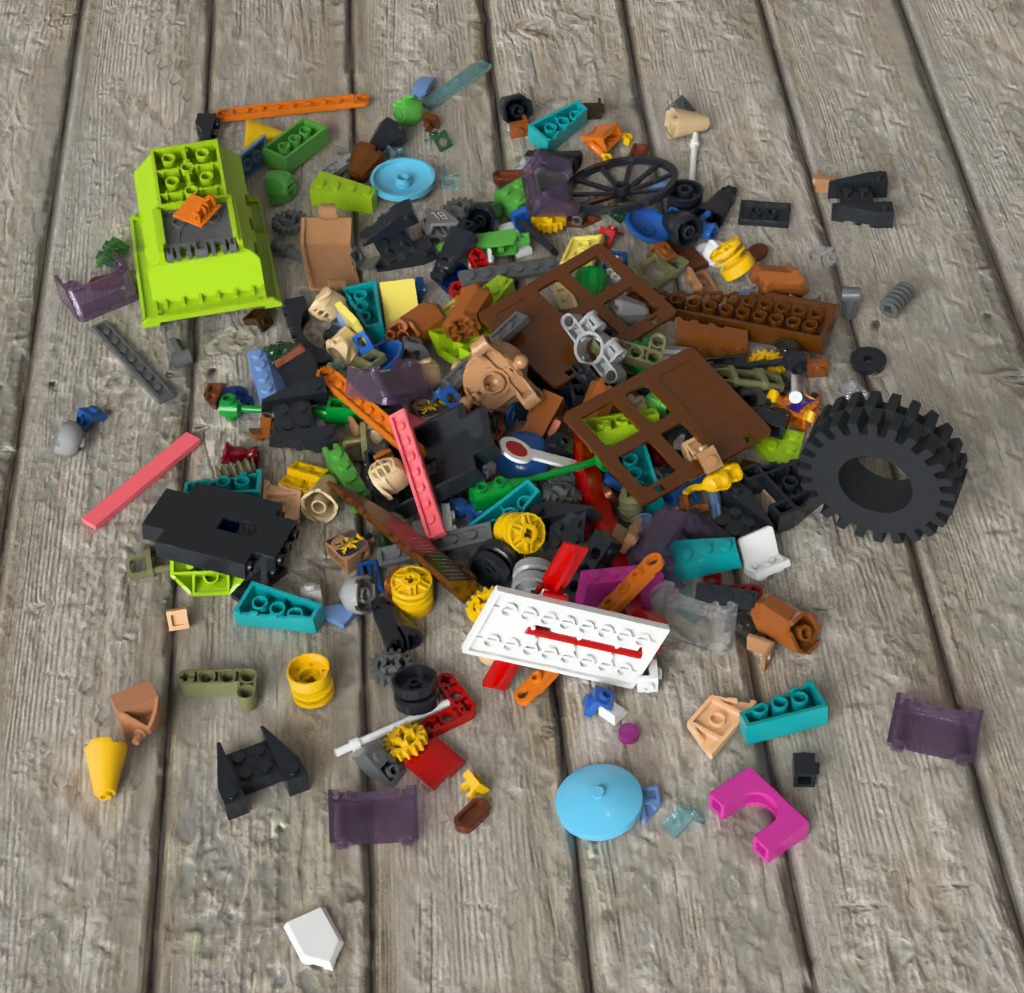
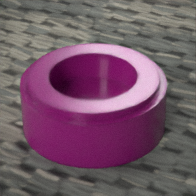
M633 723L622 724L618 729L619 740L624 744L636 743L639 739V728Z

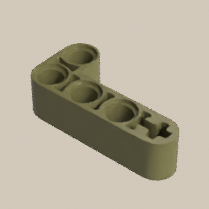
M661 333L653 334L647 347L619 339V344L628 351V354L620 363L645 370L660 363L666 345V337ZM594 337L591 344V352L598 356L601 347L598 346L600 342ZM653 342H659L661 346H656ZM631 353H636L639 357H633ZM649 358H654L657 362H651Z
M186 669L177 674L179 691L184 697L237 696L239 708L242 711L251 712L257 708L260 687L257 672L254 669Z

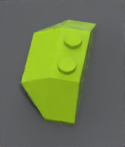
M170 560V577L191 597L231 596V593L245 580Z

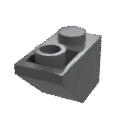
M378 740L364 744L352 758L366 775L389 787H393L405 773Z

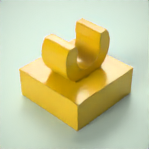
M468 769L462 775L466 781L461 784L460 788L464 791L470 788V791L466 794L467 797L473 799L478 792L485 796L490 790L480 776Z

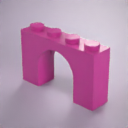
M638 565L582 570L574 603L597 608L604 598ZM661 569L638 594L641 606L649 607L651 612H656L664 575Z
M748 767L710 792L709 806L723 820L739 809L749 805L765 807L774 814L775 821L755 834L753 839V850L767 863L808 836V819L803 814L797 812L793 805L778 793L775 787L770 786L763 779L762 775L755 772L751 767Z

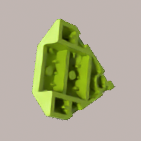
M443 327L429 330V336L438 356L452 364L456 358L464 360L470 354V344L484 333L489 336L492 334L488 328H480L478 336L461 340L460 342H452L450 338H447Z

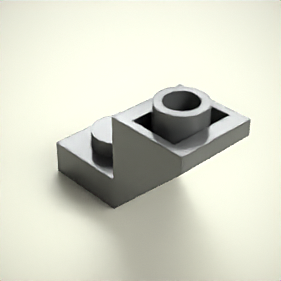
M403 336L402 344L404 349L409 352L418 351L417 361L427 357L434 359L421 338Z

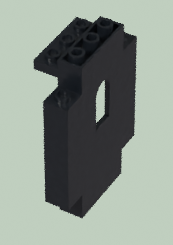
M462 402L413 428L418 442L423 444L426 450V456L423 459L425 466L437 461L438 471L429 475L437 503L485 479L483 465L503 456L494 415L485 405L470 412ZM388 441L385 442V448H390L395 458L402 462L400 452ZM371 448L365 450L364 464L367 468L368 491L373 499L371 502L389 513L395 511L405 520L419 513L410 484L399 491L398 494L391 495L393 497L392 500H388L379 492L368 474L369 467L375 462L373 456L376 454Z
M199 482L194 484L189 493L166 488L142 523L143 539L155 542L156 557L241 579H246L248 574L253 572L254 567L259 568L261 584L269 585L271 579L276 577L279 565L282 566L284 564L285 556L291 552L294 540L297 541L300 531L297 529V520L284 518L283 503ZM225 519L255 527L257 532L250 536H244L218 528Z

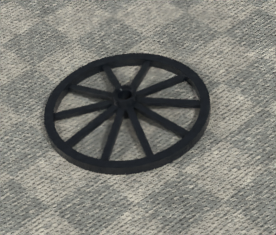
M626 156L613 158L586 167L572 176L564 187V196L566 203L571 208L583 213L611 215L632 212L651 206L669 196L679 183L678 170L671 162L658 157ZM628 165L624 180L616 182L606 170ZM634 165L652 166L629 184ZM658 168H662L669 172L668 174H665L663 176L657 177L655 179L640 184L644 179H646ZM601 172L613 188L585 180V178ZM671 178L665 187L643 189ZM579 183L603 190L604 192L572 191ZM655 193L643 199L634 196L639 194ZM589 196L601 197L584 203L574 198ZM614 199L609 206L595 205Z

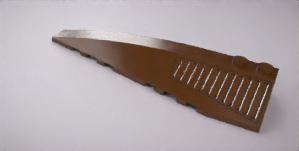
M331 481L326 483L338 496L414 562L430 572L431 576L460 602L465 604L480 588L476 582L478 578L472 572L468 571L466 573L462 570L464 566L458 560L452 561L421 534L393 514Z

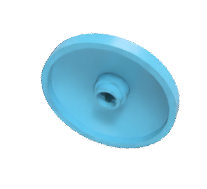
M410 157L387 160L379 164L370 176L371 187L377 188V196L395 202H402L408 198L410 201L419 199L428 194L436 182L435 171L430 164Z
M593 764L576 770L562 782L556 794L555 805L558 818L567 831L585 840L603 841L624 834L636 824L642 814L644 799L638 780L629 771L611 764Z

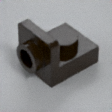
M598 98V103H582L588 108L587 120L601 119V113H604V103H601V98Z
M253 309L242 319L245 325H257L260 332H265L274 324L267 309Z

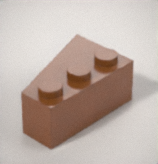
M544 389L542 393L545 399L528 412L527 421L524 426L520 427L518 432H532L546 440L548 438L547 432L554 419L567 411L564 397Z

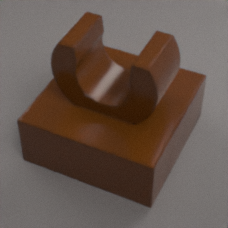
M428 112L423 113L422 119L424 121L423 127H426L425 132L431 133L433 128L439 130L441 122L438 115Z

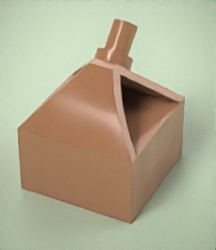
M150 680L110 696L117 724L125 739H132L131 742L134 745L138 746L142 738L155 732L165 724L159 697Z

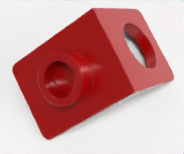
M609 225L608 228L601 226L598 234H607L609 236V242L603 245L607 249H611L615 234L623 236L624 233L619 232L617 227Z

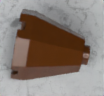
M360 141L352 148L348 175L352 181L362 182L371 175L372 171L379 164L385 162L383 152L381 150L376 151V146L372 143Z

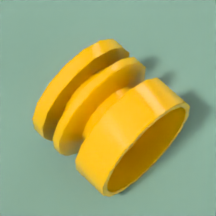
M739 236L723 242L709 256L716 267H721L719 272L726 282L742 276L756 261L749 251L743 252L746 246L741 243L742 240Z
M529 512L504 513L497 519L493 529L494 539L505 543L515 553L520 554L535 553L541 548L546 535L545 525L541 518Z
M406 566L393 574L391 578L392 601L407 619H420L432 612L434 608V591L430 572L423 567Z
M306 653L295 657L289 663L287 678L292 698L298 706L306 709H315L328 704L333 699L335 685L330 663L326 657L317 653Z

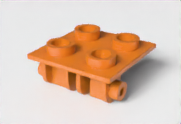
M191 194L172 216L202 228L219 210L221 205L215 202L216 197L212 194L207 195L206 199Z

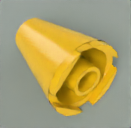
M247 119L244 150L263 134L266 135L268 144L284 131L252 119Z
M112 737L91 739L88 745L85 744L84 752L93 792L100 800H109L116 795L128 746L121 739H119V742L112 741Z

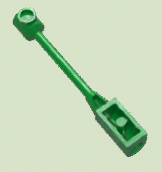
M232 393L224 394L219 401L220 417H226V420L229 422L239 418L242 412L261 413V406L242 405L240 399H236V395ZM329 397L326 406L311 408L313 418L333 423L335 427H342L344 423L349 424L348 417L350 416L359 425L360 422L364 421L338 398Z
M594 455L592 459L529 477L507 478L498 476L491 482L485 483L480 481L476 486L469 488V500L475 512L492 507L527 479L532 483H536L591 466H597L603 472L610 471Z

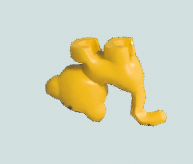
M723 463L724 466L707 474L702 483L693 484L685 488L682 495L689 496L696 491L702 490L710 493L728 490L731 483L742 480V469L738 463Z

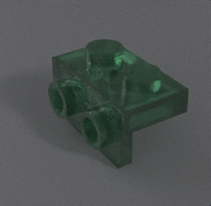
M113 236L110 241H105L102 246L103 251L100 250L96 255L95 259L97 262L95 266L98 267L100 263H103L116 270L131 246Z

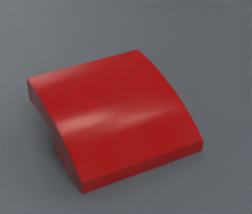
M437 736L430 739L427 745H423L425 750H419L418 756L412 755L410 760L406 759L403 763L433 791L436 790L447 776L452 778L466 763L465 760Z

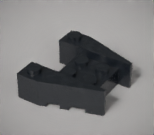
M867 172L829 181L827 198L837 199V203H832L831 221L843 223L846 220L855 222L854 225L861 226V223L869 224L870 228H893V203L887 201L874 202L873 198L887 197V172Z
M409 198L390 207L389 212L384 216H379L377 218L378 221L360 232L363 247L374 243L381 256V260L376 265L377 272L422 266L436 260L438 257L429 235L413 241L406 229L419 223L416 210Z
M528 367V379L541 392L545 389L564 397V399H570L571 407L583 403L589 387L576 377L561 388L553 389ZM570 370L566 374L570 376L571 374H573V370ZM520 401L516 402L518 421H527L526 418L529 411L523 407Z
M323 376L304 379L262 399L261 412L272 411L277 432L269 434V447L281 449L283 447L295 448L297 451L311 450L313 453H323V447H327L329 451L333 450V444L339 441L335 424L315 427L310 406L326 403L327 389Z
M799 459L789 460V463L781 464L774 461L770 462L769 465L760 466V463H755L741 468L743 478L740 482L748 487L754 495L765 489L776 501L769 505L767 515L773 523V530L777 534L794 528L823 504L813 505L808 499L812 490H803L801 481L804 476L798 475V467L801 463Z
M740 481L731 483L730 488L723 491L722 505L728 510L713 520L709 519L695 507L680 516V532L687 539L735 537L738 550V539L768 525L773 527V523L752 491Z
M552 501L532 504L530 513L540 517L545 525V531L549 532L548 549L526 554L525 558L540 557L552 562L564 541L585 546L592 534V523L602 521L603 518L593 506Z
M264 726L260 727L263 738L262 742L228 755L225 754L221 743H217L218 793L228 821L249 813L245 796L279 782H283L289 797L310 789L308 775L300 758Z

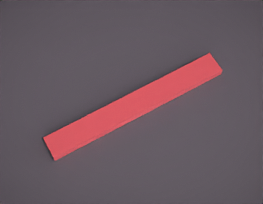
M402 408L388 416L427 540L432 543L447 535V531L408 411Z
M188 432L183 434L83 516V523L98 530L201 444V440Z

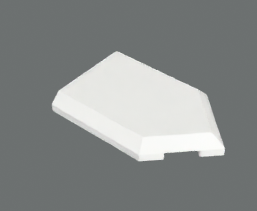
M320 907L287 922L284 925V929L301 962L307 965L322 966L324 969L333 971L337 957L344 946V941L326 908Z

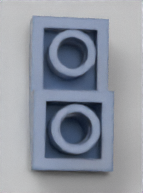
M420 77L414 84L411 95L416 94L419 98L426 97L427 94L431 93V86L436 84V77Z

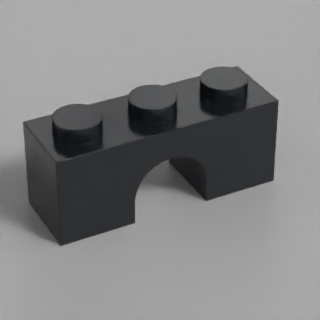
M697 582L693 604L726 607L751 613V609L755 607L758 591Z

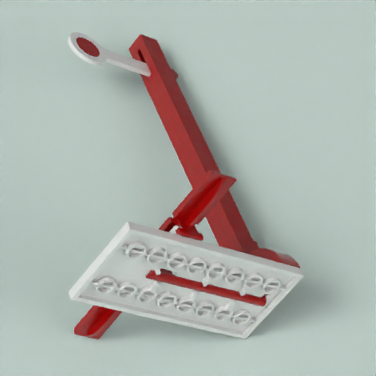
M577 435L572 436V439H574L575 455L571 458L531 449L526 443L514 437H503L500 440L502 454L511 461L520 464H526L534 460L557 467H564L594 457V454L590 452L589 448ZM597 466L572 472L576 487H578L577 490H581V494H583L581 504L593 506L603 518L602 521L592 523V534L595 529L608 531L612 534L616 521L610 502L602 491L604 487L602 479L604 472ZM564 541L534 593L498 585L495 586L461 647L463 653L494 659L493 664L482 681L483 687L505 691L518 668L522 665L633 689L637 683V676H642L654 655L658 654L662 648L663 641L670 632V628L662 614L651 612L647 606H641L638 595L620 613L568 602V595L563 593V588H566L589 548ZM619 552L608 568L629 566L626 554Z

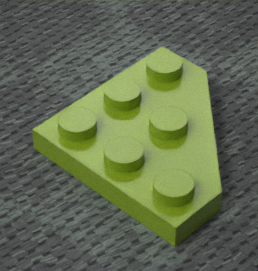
M787 429L782 440L769 436L753 444L757 454L764 461L769 463L777 461L778 464L789 463V460L799 459L805 432ZM750 436L746 437V442L753 440Z

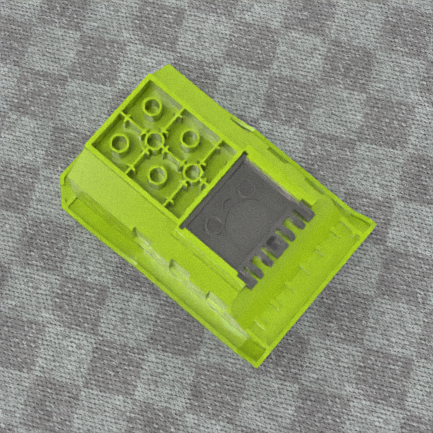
M217 139L150 149V155L134 171L139 213L133 214L130 217L143 328L161 326V322L264 306L265 309L282 306L261 199L257 196H250L247 193L241 156L219 145ZM191 194L206 199L207 195L212 194L216 197L215 202L221 205L219 210L202 228L172 216Z

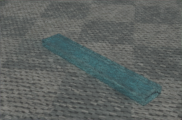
M479 59L422 99V106L433 111L491 70V64Z

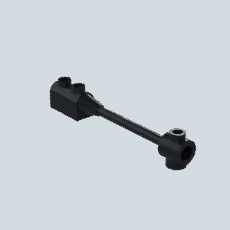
M792 348L784 353L781 359L710 365L713 368L733 365L735 369L783 366L786 371L790 370L792 374L797 375L804 371L806 359L804 351H797Z
M643 387L642 390L643 396L645 398V396L649 392H651L648 387ZM760 404L759 407L750 406L771 428L769 436L782 440L789 425L790 415H787V412L783 409H778L777 412L772 411L765 404Z

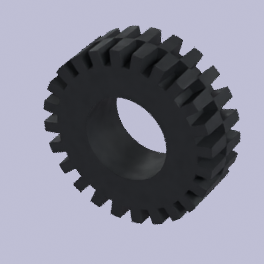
M861 391L852 393L849 401L844 396H841L835 400L833 406L828 404L823 409L821 415H818L799 456L801 463L798 467V475L804 476L801 481L803 490H812L808 498L813 505L824 503L820 513L826 518L834 514L839 515L836 523L838 527L845 529L849 523L856 525L854 533L856 536L863 538L866 530L873 531V539L877 542H883L887 533H890L893 543L896 544L903 543L906 534L912 542L921 540L923 533L928 537L934 535L938 526L943 528L949 516L952 515L967 476L968 469L965 468L968 461L967 454L960 453L963 446L960 437L950 439L953 428L948 422L936 427L939 414L935 411L930 410L925 416L920 415L918 412L922 403L912 400L908 408L900 406L902 395L892 393L888 403L883 402L881 391H871L867 401ZM872 456L889 461L900 468L908 479L893 480L878 476L865 468L857 457Z

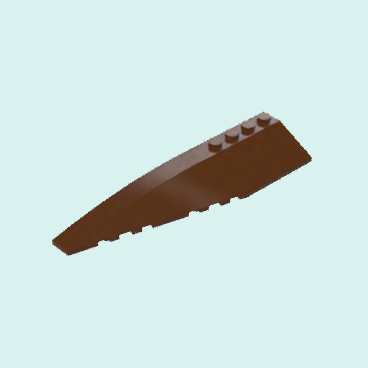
M629 290L626 293V296L645 303L650 314L658 311L635 290ZM660 290L657 292L676 309V316L670 321L675 322L676 317H681L685 321H691L692 319L705 325L712 323L721 328L727 326L748 330V341L789 349L794 348L798 351L823 355L829 344L840 309V305L772 292H766L765 295H757V292H750L749 295H739V292L723 294L722 291H694L693 294L685 293V291L668 293L667 290Z

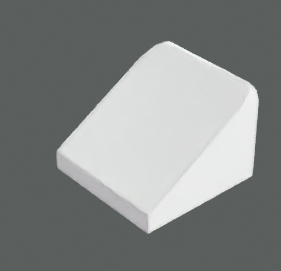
M615 702L611 710L599 707V716L614 726L628 714L626 709Z

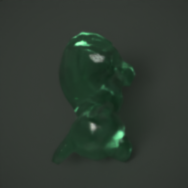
M277 341L276 344L265 346L263 351L273 359L272 364H274L278 357H282L286 351L296 346V344Z

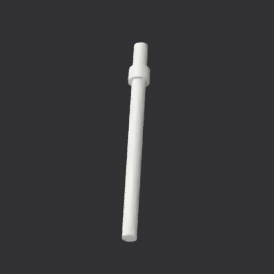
M698 132L692 134L690 141L689 180L694 181L697 151L700 146Z
M445 699L429 713L416 716L410 715L365 736L350 739L347 744L334 749L335 755L339 757L350 751L355 752L361 749V746L386 736V733H392L393 727L397 729L400 724L406 726L408 722H411V724L450 707V702L448 699Z

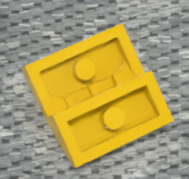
M295 460L287 467V475L278 482V486L282 484L288 488L301 490L303 496L323 475L329 474V469Z

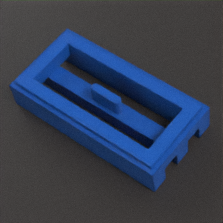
M378 561L359 562L360 575H364L363 567L366 566L367 573L372 578L369 579L371 584H374L370 566L374 565L378 585H375L376 591L383 593Z

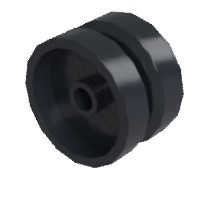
M679 180L676 189L667 196V212L669 207H675L679 211L694 214V210L703 203V187L694 180Z
M487 539L483 541L467 563L468 571L478 578L476 582L488 589L496 585L504 587L513 575V568L519 559L516 553L505 543L496 539Z
M409 665L399 669L392 676L391 683L394 702L399 712L412 716L423 715L431 712L439 705L440 694L437 673L433 668L426 665Z

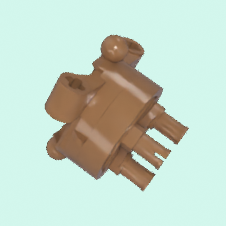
M486 333L470 344L471 352L463 373L464 391L467 396L462 397L459 400V404L463 402L468 410L473 407V404L479 407L485 405L490 409H498L514 401H520L523 407L530 411L545 399L541 390L528 379L529 361L527 356L522 354L518 348L503 342L499 337H496V339L491 338Z

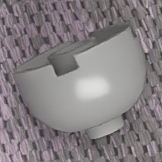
M63 419L54 454L66 457L73 456L77 453L79 447H84L86 437H82L83 430L78 423Z
M354 575L343 583L339 591V598L347 611L357 615L371 613V611H368L370 602L376 599V586L371 584L369 580L372 579L371 576Z

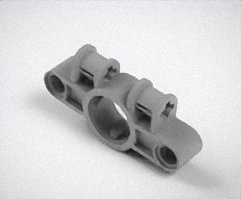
M592 310L584 317L575 313L564 314L561 318V325L574 341L576 359L580 363L593 366L608 384L624 382L626 380V372L619 363L625 358L628 351L619 344L617 337L611 339L606 333L602 332L607 324L602 322L597 316V311ZM593 336L596 337L595 339L600 342L601 346L600 354L594 361L590 359L586 350L587 343L592 340Z

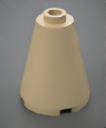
M669 107L670 110H667L665 114L664 125L668 128L666 135L669 139H677L692 135L694 132L706 131L711 123L710 118L705 114L676 107Z
M323 475L303 494L300 500L302 513L313 522H329L338 512V495L326 484L328 481L338 484V480L332 475Z

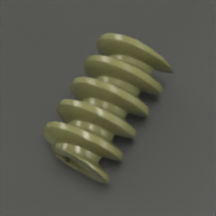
M252 457L250 458V463L245 458L243 459V464L239 460L236 461L235 466L232 462H229L228 468L225 464H221V470L215 466L217 478L223 475H227L228 478L239 476L240 472H247V474L256 473Z
M622 487L619 495V523L624 527H629L632 519L636 515L643 513V505H640Z

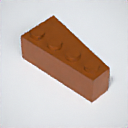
M676 317V346L691 347L703 358L747 354L748 356V330L727 326L721 328L712 323L705 325L698 323L697 320L685 321L681 317Z

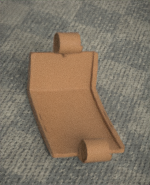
M319 204L318 217H301L300 251L310 291H321L323 287L327 286L337 293L344 295L342 287L360 284L356 266L349 258V254L352 251V219L350 216H338L335 204Z

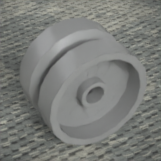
M540 557L521 559L513 568L511 588L534 593L538 584L542 582V577L551 562Z

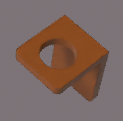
M666 241L653 244L646 258L650 257V254L656 250L665 262L677 259L678 257Z

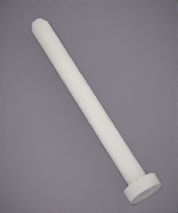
M791 373L792 391L789 393V400L795 404L801 402L802 393L799 391L798 374Z

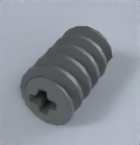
M897 283L880 301L881 312L888 318H895L914 299L915 289L909 283Z

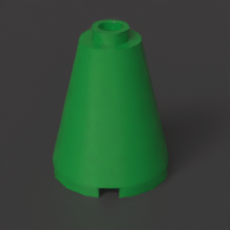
M586 266V269L581 270L580 268L575 273V279L592 295L599 294L608 286L609 275L605 273L603 268Z

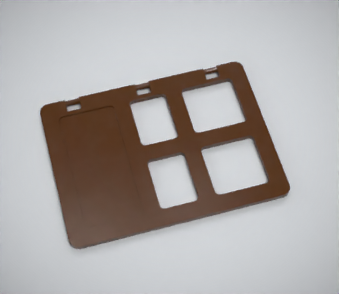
M595 244L485 308L479 313V320L493 333L515 311L527 315L530 322L508 343L518 348L522 354L527 356L529 361L528 367L553 389H559L575 378L574 374L568 376L566 373L572 370V363L580 362L574 354V341L561 325V318L564 314L560 313L539 293L540 291L555 282H560L582 302V304L567 313L580 314L584 317L590 311L596 310L597 316L617 334L615 337L628 342L639 340L658 326L673 319L676 316V309L604 245ZM598 258L620 276L622 280L599 294L592 295L570 274ZM634 289L658 311L634 326L628 327L605 304ZM655 318H657V319L659 320V321L656 322L655 324H653L652 322H650V321L654 320ZM590 340L587 343L586 350L590 359L594 361L597 359V356L591 352L592 341Z
M686 348L567 411L564 415L565 423L631 496L643 506L655 502L665 494L671 493L705 473L698 459L691 463L686 462L662 436L664 433L679 425H683L702 446L705 444L708 447L714 445L722 463L748 449L753 444L769 437L771 433V428L693 348ZM642 387H648L672 414L655 423H650L626 396ZM613 404L639 432L611 447H606L582 419ZM750 436L753 440L746 442L744 438ZM649 443L671 465L675 472L648 487H643L618 459ZM662 486L664 490L658 493L655 489Z

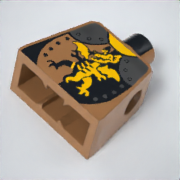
M434 394L409 401L410 413L425 422L447 411L448 408L439 397L430 403L429 401L435 397Z
M351 529L325 540L326 552L349 575L358 568L359 562H365L370 558L369 545L373 544L375 539L370 532L361 536Z

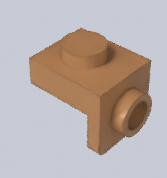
M817 170V176L813 175V185L816 186L815 192L828 193L829 181L836 180L837 176L820 175L821 170Z
M705 444L697 448L698 452L694 456L698 459L706 475L724 466L714 445L708 447Z

